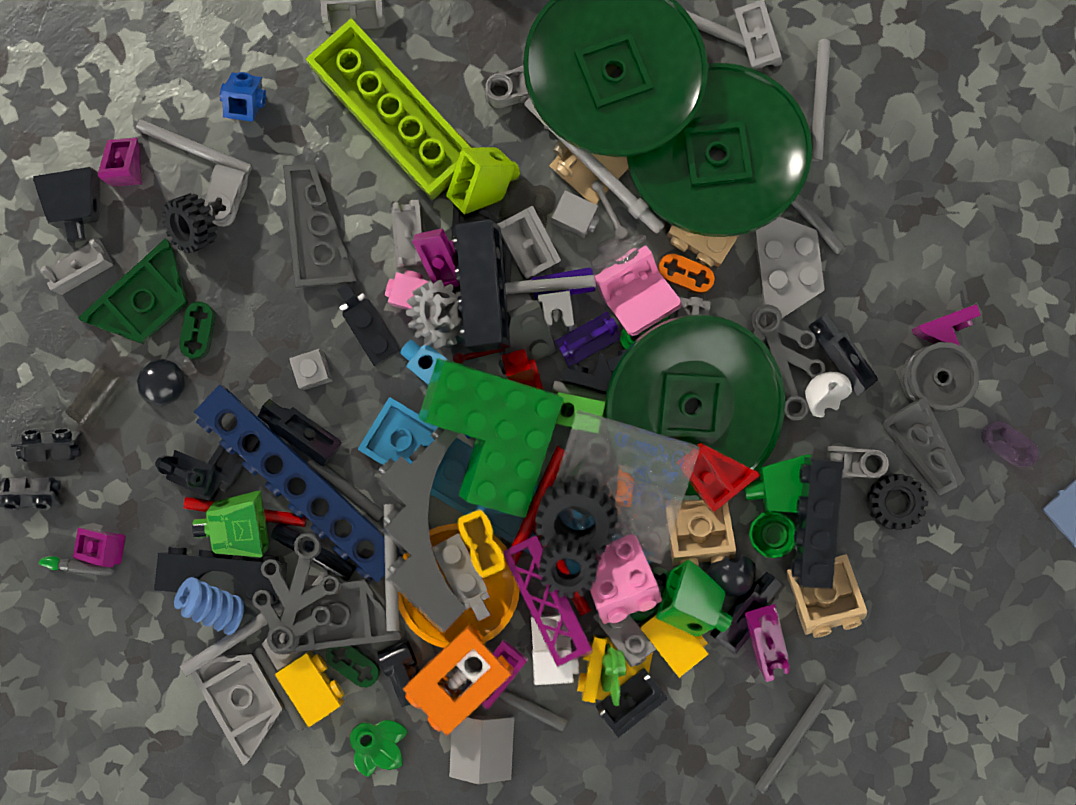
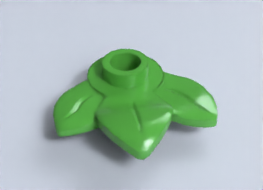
M606 644L602 657L601 685L604 692H611L612 701L616 707L619 706L620 697L618 677L625 676L626 664L623 651H615L614 648H611L610 644Z

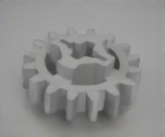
M442 280L435 283L429 281L412 292L414 296L407 300V303L412 308L405 311L406 315L413 318V321L408 326L417 328L415 337L424 336V345L428 346L434 342L435 349L443 346L448 348L455 345L456 342L461 340L460 327L464 326L463 314L460 313L458 308V296H461V291L454 294L452 292L453 285L449 284L444 287Z

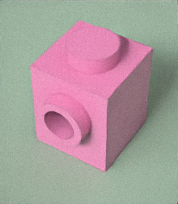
M405 270L404 274L396 272L395 278L389 279L386 287L385 296L389 297L388 303L401 309H411L412 306L407 303V300L414 296L412 292L429 281L422 280L423 275L414 271Z

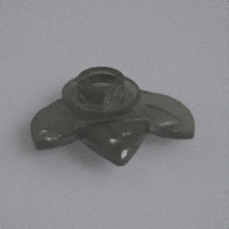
M524 179L510 182L507 192L511 198L502 205L499 219L506 220L533 206L544 228H546L547 215L552 212L556 204L554 192L547 186H534ZM538 195H542L545 199L544 204L540 207L535 203Z

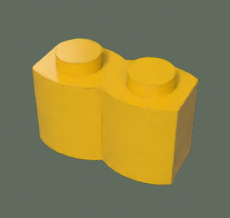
M477 510L460 517L459 531L465 543L471 547V561L477 573L484 578L505 568L504 555L499 545L493 540V528L486 514L481 510Z

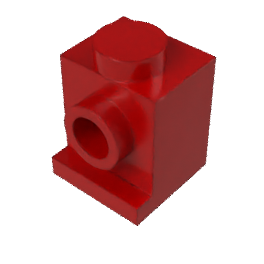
M525 349L501 356L509 380L543 390L535 360L528 361Z

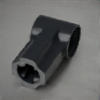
M406 639L377 651L385 675L390 677L401 707L411 705L405 697L407 693L403 688L418 674L415 667L417 663L413 650Z

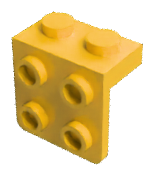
M593 634L592 641L588 642L593 653L583 658L588 663L586 673L580 672L577 691L582 692V701L595 703V699L603 700L611 694L610 691L604 692L601 685L602 657L605 646L610 644L611 648H614L615 651H617V648L608 637ZM653 652L638 666L630 667L625 660L626 674L625 676L618 677L619 686L643 668L649 673Z

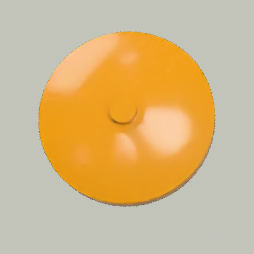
M446 524L429 530L431 547L459 533L469 554L471 552V547L465 543L460 534L459 524ZM493 535V540L499 545L502 552L507 550V547ZM405 553L402 556L404 560L408 557ZM436 560L437 565H438V568H439L441 574L443 575V577H444L446 583L448 584L450 590L452 591V589H451V587H450V585H449V583H448V581H447V579H446V577H445V575H444V573H443V571H442V569H441V567H440L438 561ZM505 561V568L484 578L482 577L487 587L486 591L490 596L483 600L490 616L481 621H478L472 607H470L445 632H440L398 592L399 611L404 621L415 634L435 646L445 648L470 623L484 636L481 639V642L484 644L498 635L512 618L519 600L520 589L507 561Z

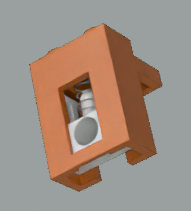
M472 623L457 635L436 657L430 660L403 688L407 693L405 697L409 703L417 709L421 708L429 716L427 718L429 724L436 731H443L446 735L451 733L510 677L515 669L502 655L496 658L483 645L481 639L484 636ZM472 656L478 657L483 663V669L478 671L471 669L468 666L467 659ZM456 665L459 669L456 670V673H452V677L449 679L446 674ZM466 680H471L472 683L461 692L459 687L462 688L461 685L463 683L466 684Z

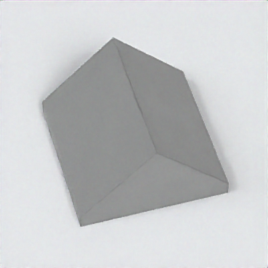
M469 714L451 733L449 777L475 784L511 780L514 716Z

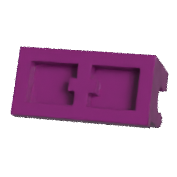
M775 604L745 612L757 665L765 681L774 680L773 670L776 668H782L785 674H789L790 666L787 661L789 659Z

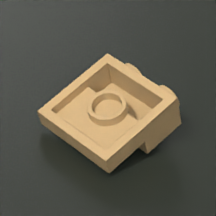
M672 226L667 234V237L671 239L670 243L674 247L684 252L687 249L697 255L696 259L709 268L713 265L718 268L739 236L709 237L693 234L675 226Z
M669 499L665 500L664 505H666L665 512L673 566L680 565L688 559L699 567V563L711 562L712 564L721 561L725 556L728 559L735 558L736 547L728 501L718 510L712 512L702 499H670V502Z
M847 554L835 557L833 589L801 587L794 581L791 569L787 570V577L805 635L812 633L814 638H819L830 634L833 627L843 625L844 630H849L862 624L861 620L865 619L867 609Z

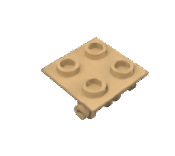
M569 149L564 157L557 156L549 165L551 169L587 201L596 205L600 200L598 193L592 190V183L600 179ZM591 153L618 180L628 170L627 157H610ZM603 183V191L606 194L609 188Z

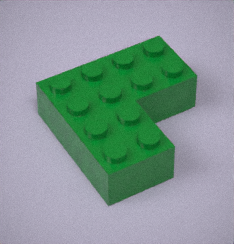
M437 357L418 418L427 424L476 438L459 492L460 497L469 503L526 518L564 397Z

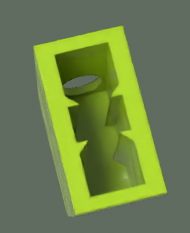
M496 147L462 148L446 196L464 214L501 201L505 196L509 182L519 177V166Z

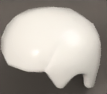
M827 372L813 378L805 391L806 401L812 415L822 418L825 415L824 410L826 408L838 410L841 400L847 398L852 392V386L848 377L839 372Z

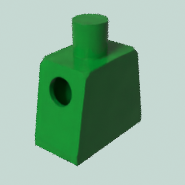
M811 454L800 455L761 467L758 470L760 475L759 481H752L743 489L745 501L762 499L764 511L797 513V498L802 493V483L799 482V470L801 464H804V457H811Z
M688 559L671 570L655 618L693 636H701L713 628L720 632H725L733 619L732 616L721 610L725 591L694 562Z

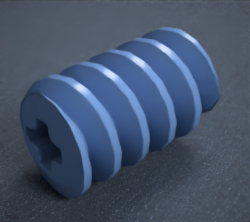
M193 577L187 578L182 583L174 600V607L176 609L181 608L182 617L189 618L191 616L192 621L197 623L202 620L203 625L207 627L213 624V629L217 631L223 629L227 635H231L236 631L245 611V603L241 597L231 595V593L224 590L221 591L220 588L200 582Z

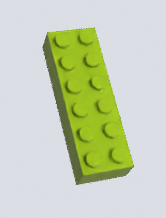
M350 18L305 59L311 70L433 201L450 186L462 148L471 147L356 22Z

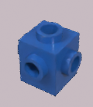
M246 72L231 73L226 84L222 83L220 88V101L223 106L224 118L254 121L259 109L264 108L266 103V90L262 89V77L252 76Z

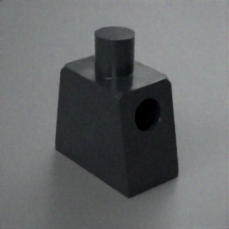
M92 167L33 176L48 224L56 228L65 227L67 242L86 240L84 224L99 221L100 178L98 172Z

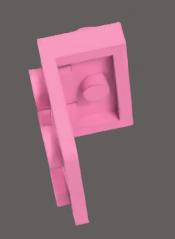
M646 245L595 276L596 285L602 299L630 336L638 335L682 306L680 298L659 273L653 254Z
M630 534L612 541L610 546L606 545L605 552L598 555L597 578L590 589L603 625L609 622H620L627 615L639 610H650L662 601L657 583L637 537Z

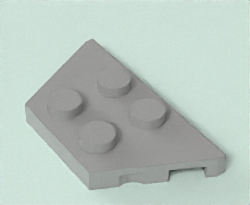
M778 217L768 225L754 231L763 305L769 304L777 307L783 318L825 290L816 229ZM765 314V325L768 326L772 323L773 318L770 314Z
M254 653L220 655L191 673L241 764L245 765L250 761L284 709V705ZM190 657V658L186 659V660L184 661V663L187 662L188 660H190V659L193 658V657Z

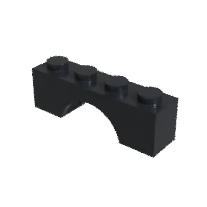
M169 546L168 552L158 553L154 590L178 592V589L187 578L193 577L200 580L211 571H222L234 576L241 583L247 599H252L253 595L259 590H268L273 594L274 601L279 602L280 599L271 582L261 572V566L266 560L279 561V556L263 555V557H260V560L248 559V556L238 555L220 557L212 550L199 549V555L187 554V548ZM280 562L282 565L281 574L286 582L287 563ZM273 563L267 567L270 575L276 572V566ZM261 594L259 600L268 601V598L265 594Z

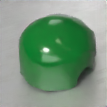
M763 512L751 524L749 531L751 545L757 553L764 557H783L795 546V525L790 518L781 512Z

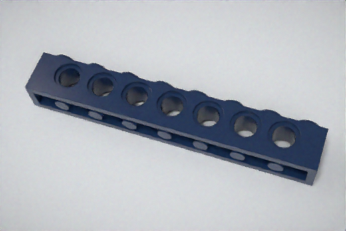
M219 384L194 411L199 417L196 422L209 434L214 431L222 438L219 444L230 454L233 455L237 452L245 460L242 465L251 474L256 476L260 473L268 481L265 486L275 496L279 497L282 494L291 502L288 508L299 518L305 515L313 523L310 528L320 538L324 540L326 537H329L336 544L333 549L346 561L351 558L359 566L356 568V571L364 579L370 582L373 578L378 583L385 575L384 534L224 385ZM228 413H232L237 418V425L232 431H227L222 425V419ZM251 434L256 435L260 440V447L255 452H250L245 447V439ZM274 455L280 457L283 461V468L279 473H272L267 466L269 458ZM294 477H301L305 481L306 490L304 493L295 494L290 489V482ZM323 498L328 502L329 511L326 515H318L314 512L312 505L315 499ZM345 519L350 522L352 526L350 535L340 536L336 532L335 524L338 520ZM362 541H370L375 547V553L370 557L361 556L358 552V544ZM397 547V557L399 558L404 555V552Z

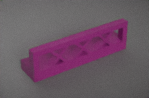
M534 536L502 553L558 668L579 657L582 659L593 652L565 594L563 598L559 597L557 589L552 594L548 591V584L546 585L547 588L543 600L529 595L527 588L531 577L542 580L539 574L533 573L535 565H537L539 570L543 550L537 536ZM528 548L533 557L529 571L516 567L511 556ZM519 573L527 575L525 583ZM549 593H550V595H551V597H552L554 603H551V602H548V601H547L548 596H549ZM533 601L541 604L539 611H537ZM545 605L558 609L561 617L557 628L543 624L541 616ZM563 622H564V624H565V626H566L568 632H565V631H562V630H561V627H562ZM547 630L555 632L552 641ZM559 634L572 638L577 649L562 658L559 657L555 649Z

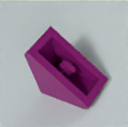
M137 137L107 140L98 170V176L101 180L111 187L142 184L139 141Z

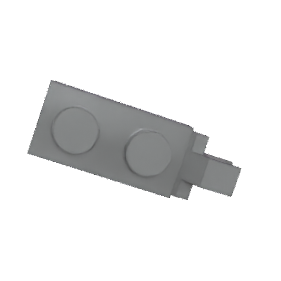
M459 533L433 546L434 556L459 601L466 609L472 607L478 621L490 616L483 600L490 597L486 591L487 587L482 577L475 570L471 556Z

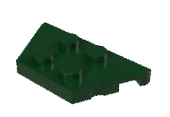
M166 238L161 241L78 317L79 320L144 344L188 304L172 243Z

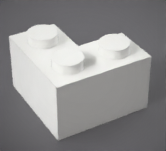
M560 613L542 614L541 620L543 624L557 628L561 615ZM531 615L535 685L573 683V674H579L578 658L557 668ZM563 622L562 627H561V630H562V631H565V632H568V630H567V628H566V626H565V624H564V622ZM547 630L552 641L555 632ZM559 634L555 649L559 657L562 658L574 651H571L570 639L572 638Z

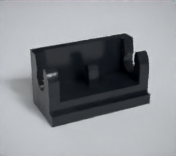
M643 668L620 686L619 706L615 707L612 695L610 694L595 707L617 738H619L668 698L647 670Z

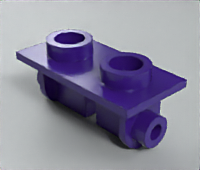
M607 311L554 342L570 368L571 364H577L620 340V333L615 320L610 317Z

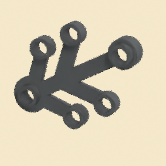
M769 304L761 305L752 314V325L755 329L753 334L762 342L765 337L767 338L769 351L779 367L785 389L786 402L784 412L786 416L792 420H801L808 414L809 406L807 401L797 393L788 362L806 370L807 374L813 378L825 372V365L818 359H809L783 346L778 332L795 339L797 344L804 349L811 348L816 342V337L809 330H800L784 322L782 314L777 307ZM765 314H770L773 318L772 323L768 326L763 325L761 322V318ZM806 333L810 334L811 342L808 345H803L800 341L801 336ZM813 363H819L821 366V370L817 374L810 372V366ZM794 401L801 404L798 412L790 411V404Z
M305 533L295 540L294 550L299 559L290 589L281 574L282 565L279 561L266 560L261 566L263 576L269 579L285 608L282 620L272 606L274 597L270 591H257L253 595L252 601L254 606L260 609L270 627L267 636L268 646L274 653L279 655L293 652L299 644L300 636L317 626L328 625L333 619L331 609L322 606L314 609L312 616L295 624L297 613L326 595L337 594L342 586L338 577L326 576L319 585L303 593L312 559L317 557L322 550L321 540L314 534ZM308 541H312L315 545L314 550L310 553L305 549ZM271 563L276 566V572L273 575H270L267 571V567ZM330 579L336 583L333 591H329L326 587V583ZM261 594H265L268 598L264 606L259 603ZM321 610L327 613V619L324 622L318 619V613ZM282 633H286L289 637V641L285 645L280 642V635Z

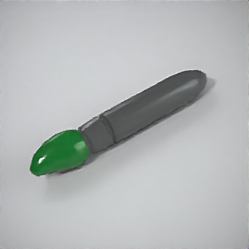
M48 556L39 560V565L54 571L60 569L67 572L108 576L115 572L112 567H102L78 560H61L55 556Z

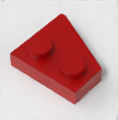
M701 443L684 455L683 463L682 458L676 462L712 512L718 510L760 476L757 471Z

